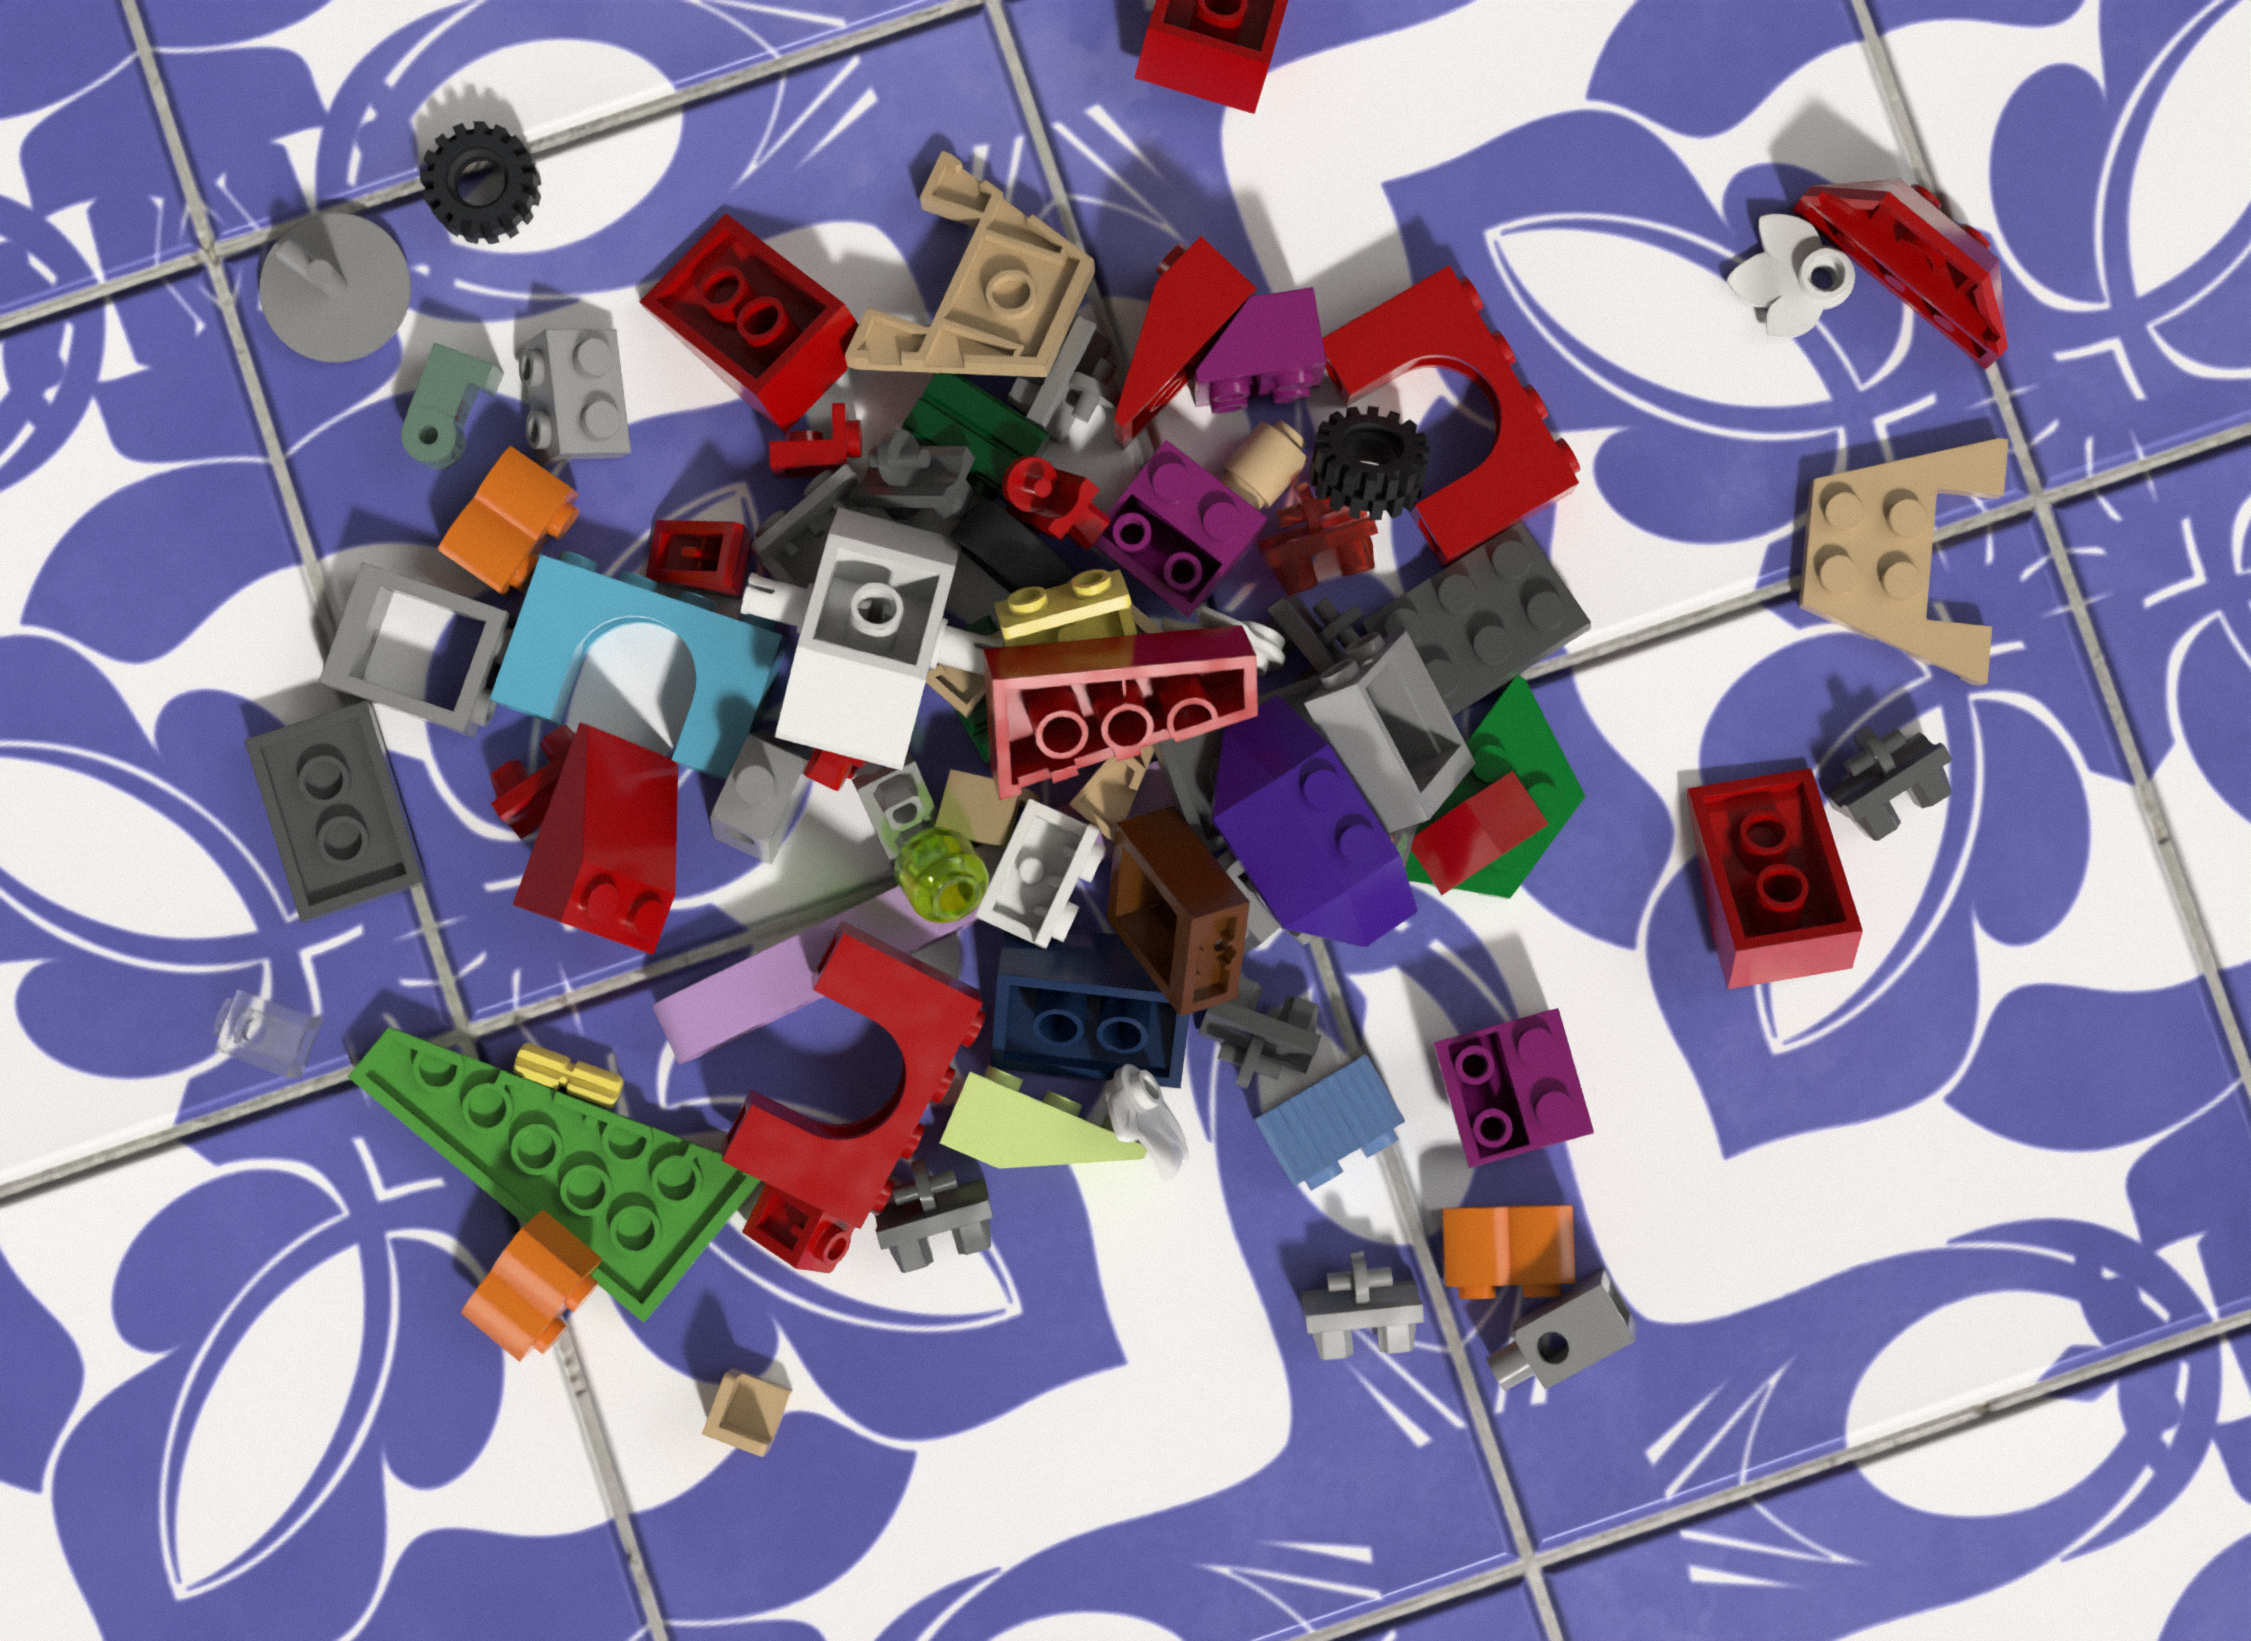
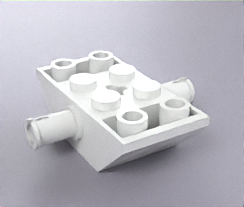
M838 507L827 537L815 584L809 583L806 589L757 576L758 574L750 573L748 587H746L741 606V614H751L797 626L796 633L800 634L775 738L903 770L929 668L936 669L938 663L985 676L983 649L1000 648L1003 646L1004 640L998 637L996 639L947 626L948 619L942 618L961 544L949 536Z

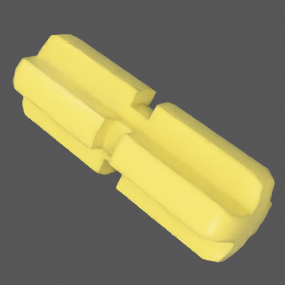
M524 1043L514 1062L513 1072L516 1075L558 1091L561 1087L566 1088V1093L608 1109L614 1108L623 1090L624 1079L619 1074L579 1060L576 1064H573L568 1056L531 1043Z

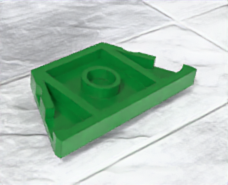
M1520 675L1514 677L1466 742L1476 764L1428 821L1403 828L1393 841L1401 855L1410 882L1435 887L1406 842L1467 799L1513 771L1548 822V825L1451 889L1509 900L1586 797L1530 687Z

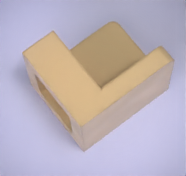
M950 769L934 831L960 845L977 848L983 843L1006 848L1013 833L1019 807H1026L1029 798L1039 802L1040 796L1022 787V794L999 801L993 778Z
M733 1367L725 1372L702 1435L764 1457L771 1450L793 1390Z

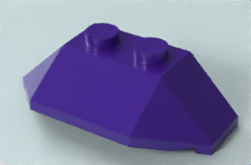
M1276 694L1258 706V716L1231 724L1222 730L1221 752L1216 772L1210 820L1275 920L1281 925V929L1344 942L1354 946L1367 947L1418 912L1400 853L1331 746L1288 703Z

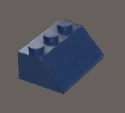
M1069 929L1064 942L1051 937L1047 948L1044 949L1004 931L997 974L991 1053L992 1067L1110 1081L1114 1078V1073L1118 1068L1125 1064H1131L1140 1071L1146 1070L1151 1073L1159 1086L1181 1089L1190 1014L1179 1016L1119 935Z

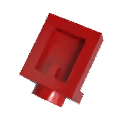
M845 402L832 403L833 439L823 440L821 432L802 430L785 433V441L769 442L770 468L776 479L816 478L819 474L829 469L836 472L845 464L851 467V458H862L861 421L850 420Z
M766 1183L742 1233L795 1269L829 1274L846 1255L855 1226Z

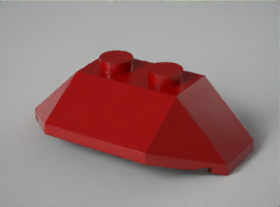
M1900 178L1810 186L1791 210L1793 213L1811 223L1820 235L1842 251L1848 258L1985 370L2001 357L2008 348L1999 259L1989 251L1990 244L1979 231L1967 224H1960L1958 226L1940 211L1941 204L1930 191L1918 184H1911L1909 186Z

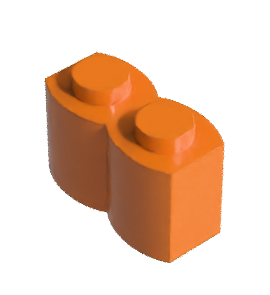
M510 445L487 474L474 498L456 518L437 550L505 597H508L515 588L523 592L530 585L539 560L537 556L542 547L551 536L556 540H560L577 519L580 509L574 506V503L579 494Z
M1547 1204L1441 1208L1443 1285L1445 1287H1457L1458 1299L1496 1298V1286L1522 1285V1297L1561 1296V1284H1576L1573 1205Z
M542 1209L511 1240L489 1274L471 1295L461 1314L519 1362L534 1348L544 1355L568 1327V1324L560 1318L565 1310L568 1308L575 1313L599 1285V1282L591 1275L600 1264L602 1258Z

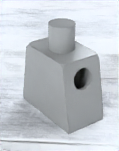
M762 729L749 733L712 810L710 821L714 839L772 865L812 780L803 774L814 751L794 742L775 738L776 734Z
M1605 1268L1565 1290L1561 1293V1296L1553 1297L1518 1318L1514 1322L1511 1331L1515 1341L1486 1357V1360L1496 1380L1505 1391L1533 1375H1536L1543 1388L1547 1389L1635 1342L1637 1322ZM1549 1332H1556L1566 1339L1568 1345L1558 1350L1551 1349L1543 1343L1541 1337Z

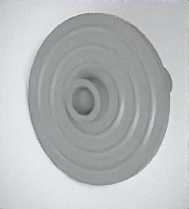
M327 213L316 215L297 223L275 242L265 259L261 271L260 301L269 326L289 348L300 355L316 361L328 363L349 362L375 352L385 345L397 332L409 308L411 276L401 249L381 227L356 215Z

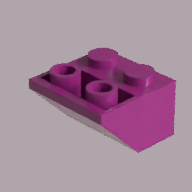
M1314 287L1249 297L1196 370L1194 388L1196 408L1210 405L1211 413H1230L1247 408V399L1273 396V402L1276 404L1293 403L1310 398V389L1320 388L1326 366V358Z
M1165 440L1106 514L1111 519L1110 523L1093 546L1181 615L1189 619L1228 577L1265 530L1267 517L1176 446Z
M1559 1008L1433 1043L1468 1168L1594 1134Z

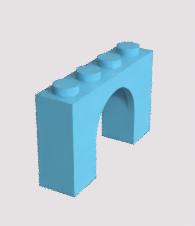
M561 550L558 560L540 554L490 700L502 707L560 726L583 660L588 651L600 638L617 628L632 624H650L665 628L678 635L686 643L692 655L696 671V686L693 700L672 761L681 767L726 781L749 733L759 730L788 646L784 636L775 633L778 623L751 614H740L739 620L715 613L717 602L682 590L678 600L655 593L657 582L632 572L622 570L618 580L596 573L597 562L572 552Z

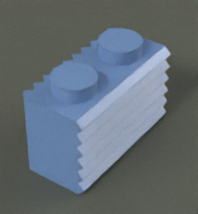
M1367 1054L1360 1056L1253 1119L1291 1185L1296 1186L1305 1181L1310 1191L1343 1173L1344 1171L1338 1161L1359 1148L1364 1156L1368 1158L1399 1140L1394 1128L1405 1122L1404 1117Z

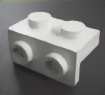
M1029 798L975 917L1044 949L1047 948L1051 937L1064 942L1079 909V906L1068 902L1079 878L1091 883L1107 848L1096 843L1101 829L1091 824L1082 823Z

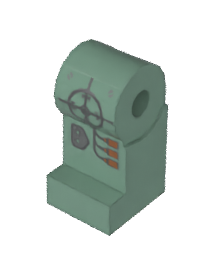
M434 342L402 425L401 440L407 453L431 469L441 470L457 463L465 451L466 439L463 429L478 391L495 397L504 373L494 364Z

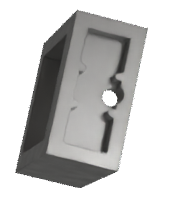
M362 562L318 682L333 690L475 738L479 725L487 727L495 713L497 703L490 700V696L517 619L507 611ZM394 592L485 623L454 712L362 680Z
M1405 630L1383 639L1379 632H1373L1357 639L1345 648L1347 654L1345 660L1333 665L1320 675L1319 678L1322 684L1304 704L1322 738L1331 746L1388 834L1428 821L1476 763L1408 632Z

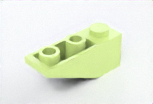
M989 1065L984 1076L969 1072L940 1140L942 1145L999 1169L1144 1159L1147 1153L1146 1148L1141 1143H1138L1137 1140L1133 1142L1118 1140L1113 1130L1110 1116L1106 1115L1102 1126H1098L1078 1117L1082 1108L1081 1104L1048 1090L1043 1101H1039L1019 1092L1023 1082L1022 1079Z

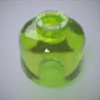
M935 827L912 836L901 847L895 860L894 876L900 890L913 910L926 921L939 924L956 922L970 915L981 904L988 891L989 874L984 861L970 841L955 829Z

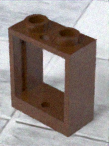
M1174 806L1116 822L1107 909L1108 922L1180 1017L1237 999L1250 901Z

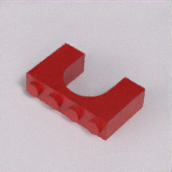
M1450 265L1322 338L1326 358L1325 372L1346 407L1401 375L1422 368H1442L1459 373L1472 381L1487 398L1495 421V439L1490 455L1470 473L1416 503L1410 514L1442 568L1472 552L1519 521L1523 522L1572 494L1580 483L1575 474L1581 470L1579 462L1568 443L1563 438L1554 441L1544 424L1543 419L1548 417V412L1538 392L1531 384L1522 387L1510 366L1516 363V359L1507 340L1499 330L1490 333L1478 312L1484 307L1476 288L1466 276L1458 279Z
M841 920L811 976L813 990L872 1019L892 1035L902 1052V1070L896 1089L888 1101L876 1112L861 1120L844 1124L816 1121L751 1089L721 1144V1160L861 1229L869 1213L878 1216L887 1204L895 1181L889 1179L899 1157L908 1160L915 1152L925 1129V1125L919 1123V1120L930 1100L939 1104L944 1098L955 1075V1069L949 1065L961 1044L968 1048L972 1045L981 1030L986 1013L979 1010L983 1002L978 989Z

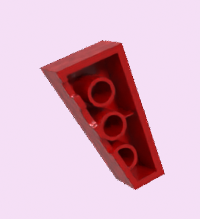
M1243 625L983 649L990 770L999 801L1022 794V787L1052 778L1053 783L1079 775L1077 769L1116 757L1117 762L1141 755V748L1173 738L1177 743L1258 716L1257 657Z

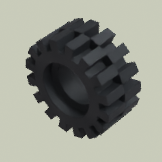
M473 121L474 129L467 130L463 123L452 127L455 135L449 139L443 133L434 140L439 148L435 153L427 150L423 158L428 165L427 171L420 170V182L425 187V191L422 192L425 202L439 222L456 237L461 235L467 242L478 244L479 239H485L489 245L500 243L498 236L504 233L511 239L519 234L516 226L521 221L528 225L534 218L530 211L532 205L539 207L541 195L537 190V186L542 184L540 174L535 167L536 164L523 143L516 135L512 137L506 128L495 124L494 129H491L485 121ZM489 161L498 165L503 170L505 184L502 193L495 201L487 205L477 206L465 202L460 197L458 191V180L461 173L474 162Z
M1357 406L1348 407L1345 417L1336 411L1329 415L1328 422L1323 420L1319 425L1313 448L1309 481L1311 487L1316 486L1315 495L1321 501L1330 497L1329 508L1339 512L1343 506H1347L1350 508L1349 517L1359 519L1360 512L1367 511L1370 513V520H1382L1383 511L1386 510L1391 518L1401 516L1403 507L1410 511L1416 504L1417 498L1420 499L1430 456V446H1426L1428 438L1424 432L1416 433L1417 424L1409 419L1400 424V413L1392 410L1389 411L1387 417L1378 415L1379 407L1368 406L1367 414H1360ZM1361 461L1372 462V463H1376V464H1379V465L1367 464V463H1364V462H1361Z

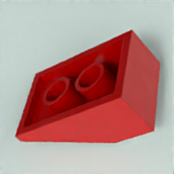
M1156 0L1134 78L1255 114L1288 0Z
M727 213L639 301L649 314L727 386L783 433H787L849 369L845 353L859 326L845 303Z
M1202 236L1189 248L1179 243L1165 256L1156 268L1160 278L1156 281L1114 417V440L1123 451L1196 376L1197 368L1249 297L1256 296L1257 287Z
M579 722L512 905L654 955L676 893L678 765L669 757L591 725Z
M1812 768L1687 788L1686 796L1710 930L1727 989L1852 969L1863 929Z

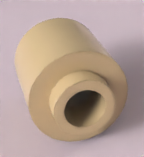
M1277 420L1273 426L1260 421L1223 464L1221 469L1224 474L1219 481L1258 511L1263 506L1270 508L1309 462L1302 452L1307 443L1293 428L1281 420Z

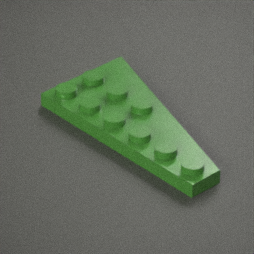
M394 1027L387 1028L348 1075L349 1079L524 1224H527L543 1209L598 1254L602 1260L591 1276L599 1282V1286L643 1323L652 1316L762 1182L722 1162L721 1153L535 1081L520 1077L504 1069Z

